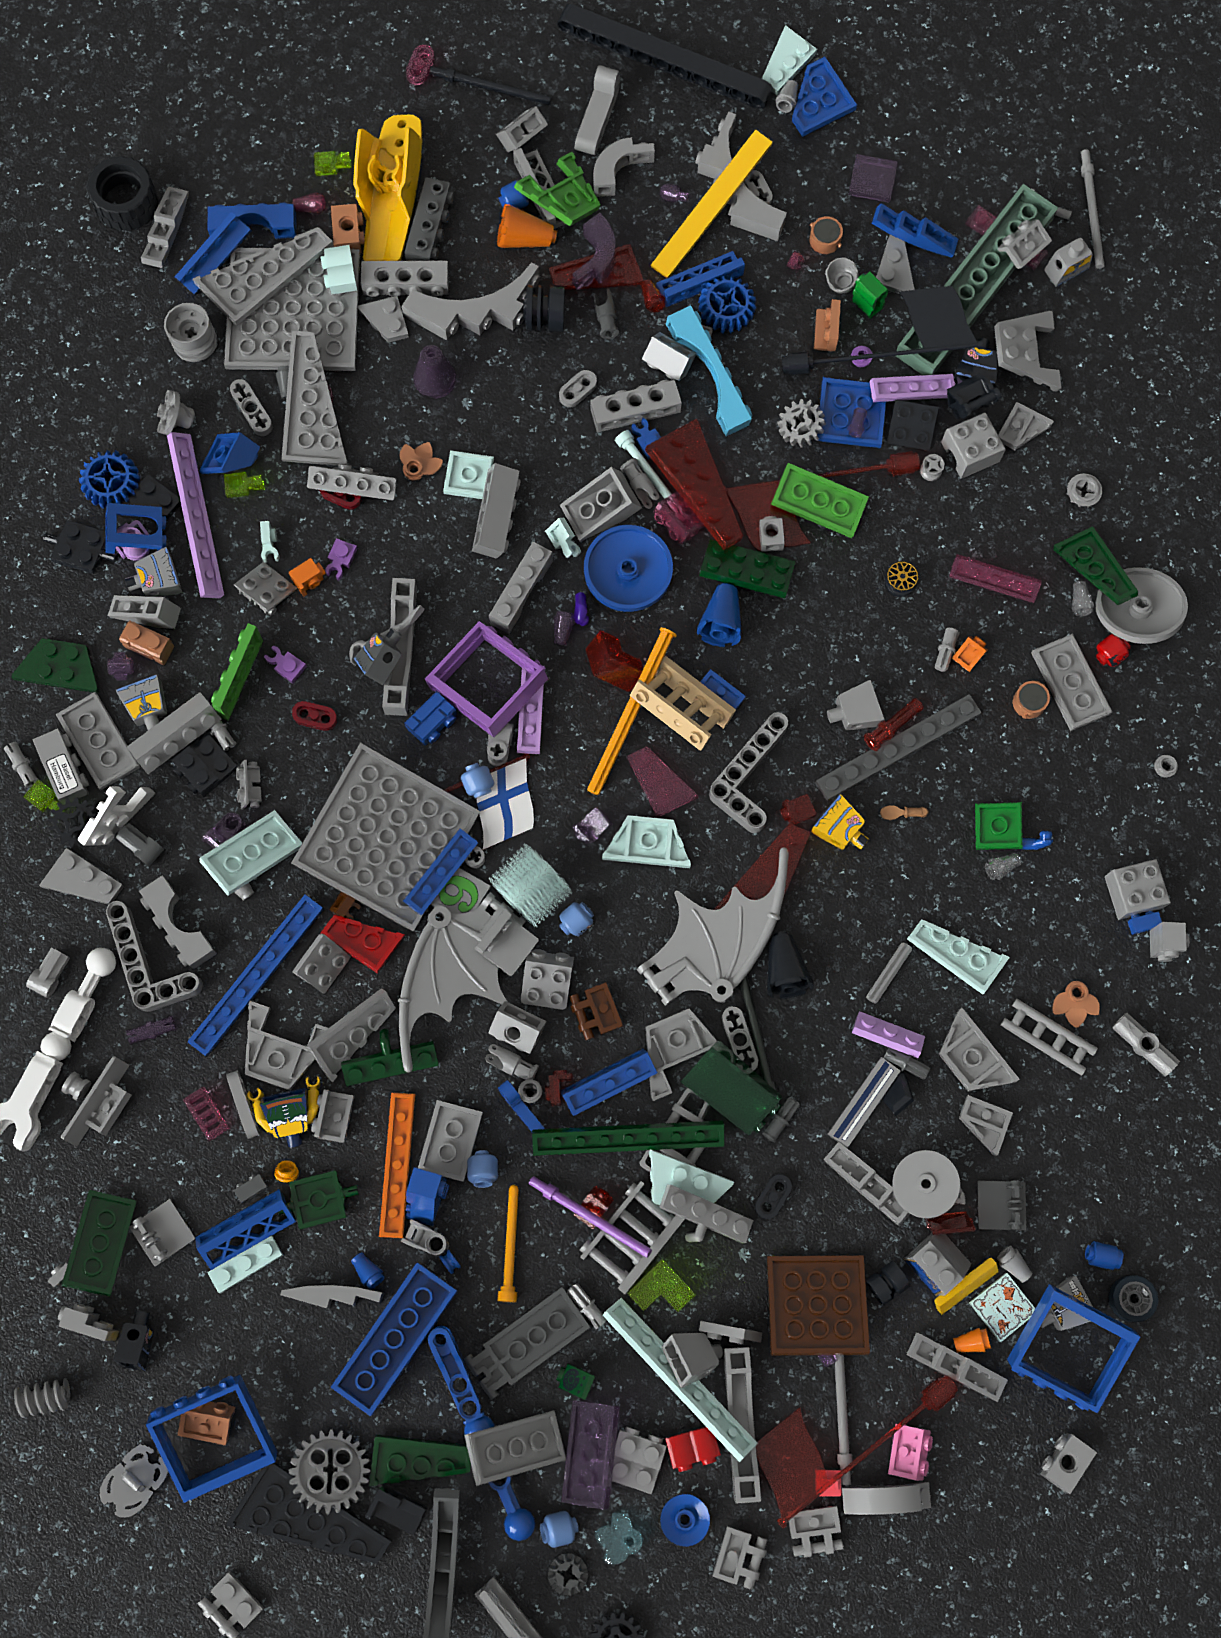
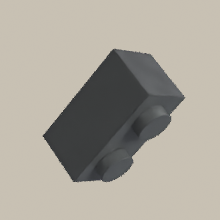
M254 1174L249 1177V1181L236 1185L234 1192L239 1201L244 1204L269 1187L261 1174Z

